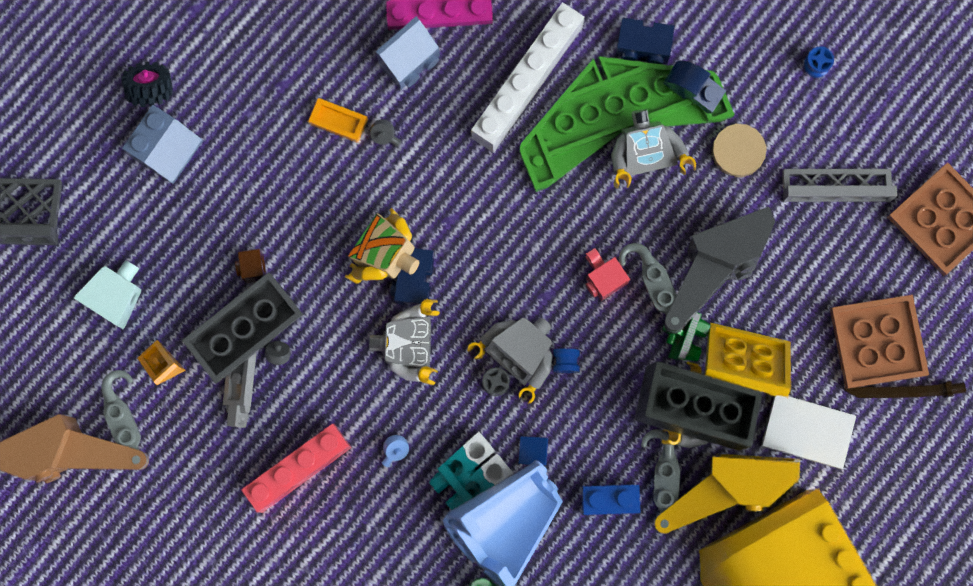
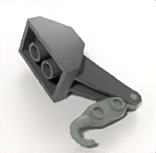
M766 207L692 235L687 250L692 266L677 295L666 269L651 255V252L644 245L631 243L623 247L619 254V262L621 266H624L625 257L630 252H637L642 259V280L656 310L666 315L664 323L666 330L676 334L684 328L727 280L737 278L739 281L753 275L752 272L755 270L775 224V219L770 208Z

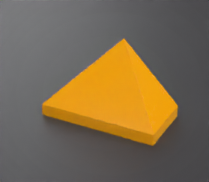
M158 340L137 358L156 385L186 371Z

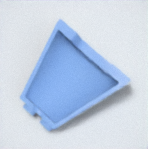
M537 460L451 510L443 519L446 531L458 548L472 563L477 562L479 567L485 569L484 574L500 586H515L563 502L557 493L558 487L546 475L547 469Z

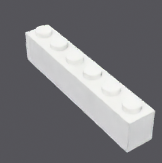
M563 2L471 129L473 140L491 152H495L583 28V15Z

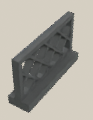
M0 178V188L3 190L0 193V201L8 196L15 203L4 213L0 212V244L58 245L59 235L56 230L62 181L60 179ZM18 187H26L30 192L18 201L10 194ZM45 187H54L53 195L45 202L37 195ZM35 197L41 205L28 214L22 206ZM18 209L26 215L19 223H10L7 219ZM46 209L50 213L49 224H38L34 218Z

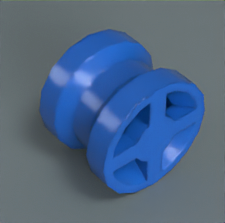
M824 46L813 48L805 58V72L813 78L825 76L833 66V53Z
M553 350V356L556 358L553 372L580 373V366L577 364L580 350Z

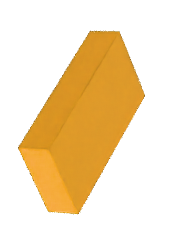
M318 98L308 123L358 143L368 117Z

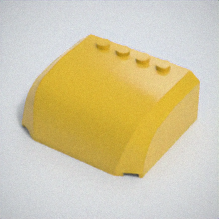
M819 489L806 490L699 550L700 582L703 586H876L832 507Z

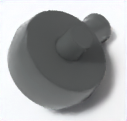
M377 120L370 127V136L375 143L385 145L390 142L395 147H398L401 143V140L395 137L394 126L388 120Z
M269 342L263 347L266 349V360L273 365L285 364L290 359V347L284 342Z

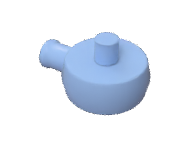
M393 435L385 440L383 451L386 457L382 464L385 467H390L392 461H398L406 457L409 452V444L403 436Z

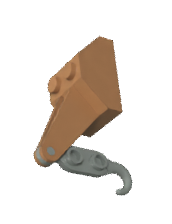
M122 370L111 371L105 376L101 385L104 397V417L115 443L83 434L76 418L58 414L1 441L0 471L25 480H34L37 483L44 481L46 484L61 477L60 473L67 469H145L149 463V457L138 448L141 440L140 431L128 405L112 389V382L118 377H122L128 383H132L133 379L130 374Z

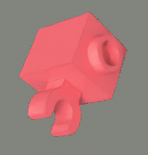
M596 248L586 253L585 258L594 271L587 275L588 283L585 285L594 298L598 296L602 301L629 283L630 278L616 257L604 263Z

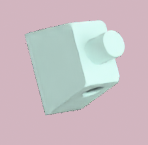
M127 260L124 261L117 273L104 266L76 294L74 299L111 323L124 329L141 293V289L131 283L139 268Z

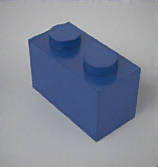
M639 485L581 487L582 515L640 513Z

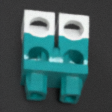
M478 432L437 468L439 472L434 475L429 483L438 494L449 485L453 487L457 493L445 502L453 510L514 473L498 454L478 470L475 469L496 452L483 435Z

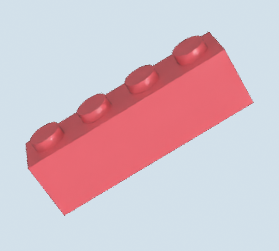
M332 423L241 490L256 512L263 513L352 447L338 427Z

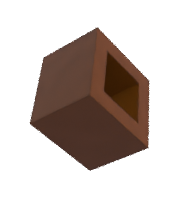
M260 249L238 252L239 260L235 261L238 277L241 276L242 280L250 283L257 282L267 274L264 253Z

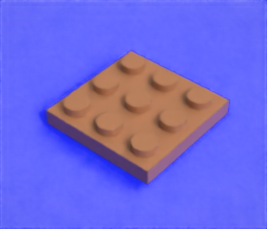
M947 162L887 217L943 276L947 275L973 251V188Z
M913 295L832 307L830 309L845 389L929 375Z

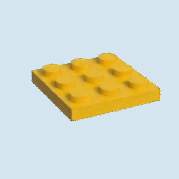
M710 323L705 362L706 376L766 392L772 396L788 398L791 390L790 341Z

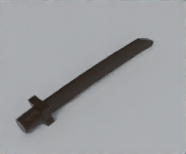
M947 381L941 385L844 388V391L857 398H913L944 396L948 398L954 396V394L966 393V385L964 382L952 383Z

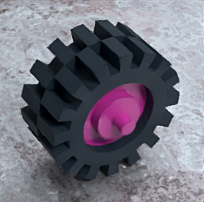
M145 62V65L137 63L135 68L132 66L128 67V71L125 70L123 76H121L125 99H127L128 103L132 102L134 106L140 103V107H146V104H150L151 107L156 102L160 105L163 104V99L167 101L170 99L169 96L173 94L170 71L163 64L159 66L157 62H154L152 65H150V62Z

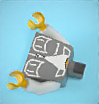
M425 299L421 304L409 307L393 316L391 322L386 323V335H370L369 350L385 351V362L389 364L391 371L407 381L423 382L429 385L435 384L434 381L429 380L430 373H437V370L430 368L431 318L426 316L439 315V311H431L432 304L437 303L438 300Z

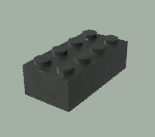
M656 361L646 366L634 421L739 451L752 447L762 392Z

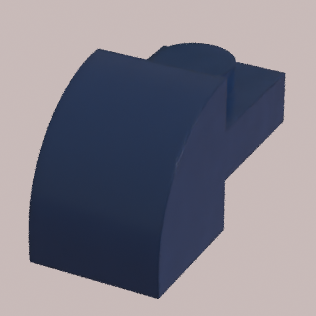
M683 60L675 63L663 82L680 97L690 99L706 113H713L726 92L725 89L709 78L711 74L696 64Z

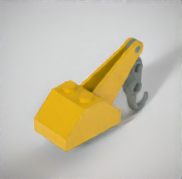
M659 429L650 430L642 438L641 446L645 448L647 442L654 437L668 440L669 434ZM663 444V452L655 466L654 503L660 509V515L655 520V527L660 533L666 534L737 504L746 505V510L763 511L764 506L769 507L799 480L800 459L716 453L713 456L712 473L679 499L680 466L674 452V445Z

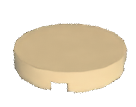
M734 124L727 126L719 132L713 143L712 156L717 167L725 174L745 177L752 175L761 167L766 158V144L762 135L755 128L745 124Z

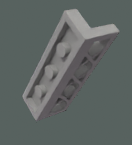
M783 169L782 171L783 202H891L897 197V186H892L891 169ZM790 176H800L807 185L790 186ZM807 176H815V177L811 180V179H809ZM819 176H826L834 184L832 186H817L814 181ZM845 176H853L860 185L844 186L841 181ZM872 176H884V186H871L867 181Z

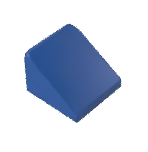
M520 436L518 464L530 465L537 460L546 466L548 438Z

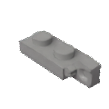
M256 353L225 378L223 405L226 406L228 413L227 426L246 428L248 413L251 409Z

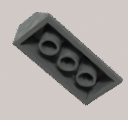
M268 272L185 337L182 342L214 383L217 384L302 317L303 313L273 275Z

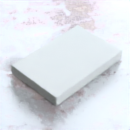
M774 396L761 446L843 469L856 416L789 396L788 398Z

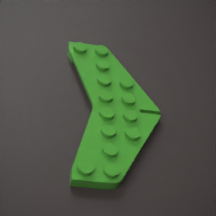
M598 56V61L606 80H602L593 58L522 141L520 155L535 192H538L558 181L621 134L623 129L634 127L631 113L633 111L647 109L650 123L659 121L664 126L721 122L732 118L734 112L726 93L713 113H706L690 99H683L663 83L673 66ZM706 70L711 74L709 78L723 88L718 75L713 71Z

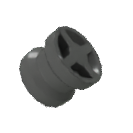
M491 368L483 375V388L491 396H501L509 389V375L502 368Z

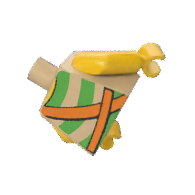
M390 208L391 214L387 218H383L378 213L375 215L348 255L355 264H350L352 272L349 275H345V278L355 284L360 283L362 280H383L386 277L394 279L401 269L409 274H413L417 270L419 260L411 256L415 248L410 242L412 234L405 219L399 216L393 208Z

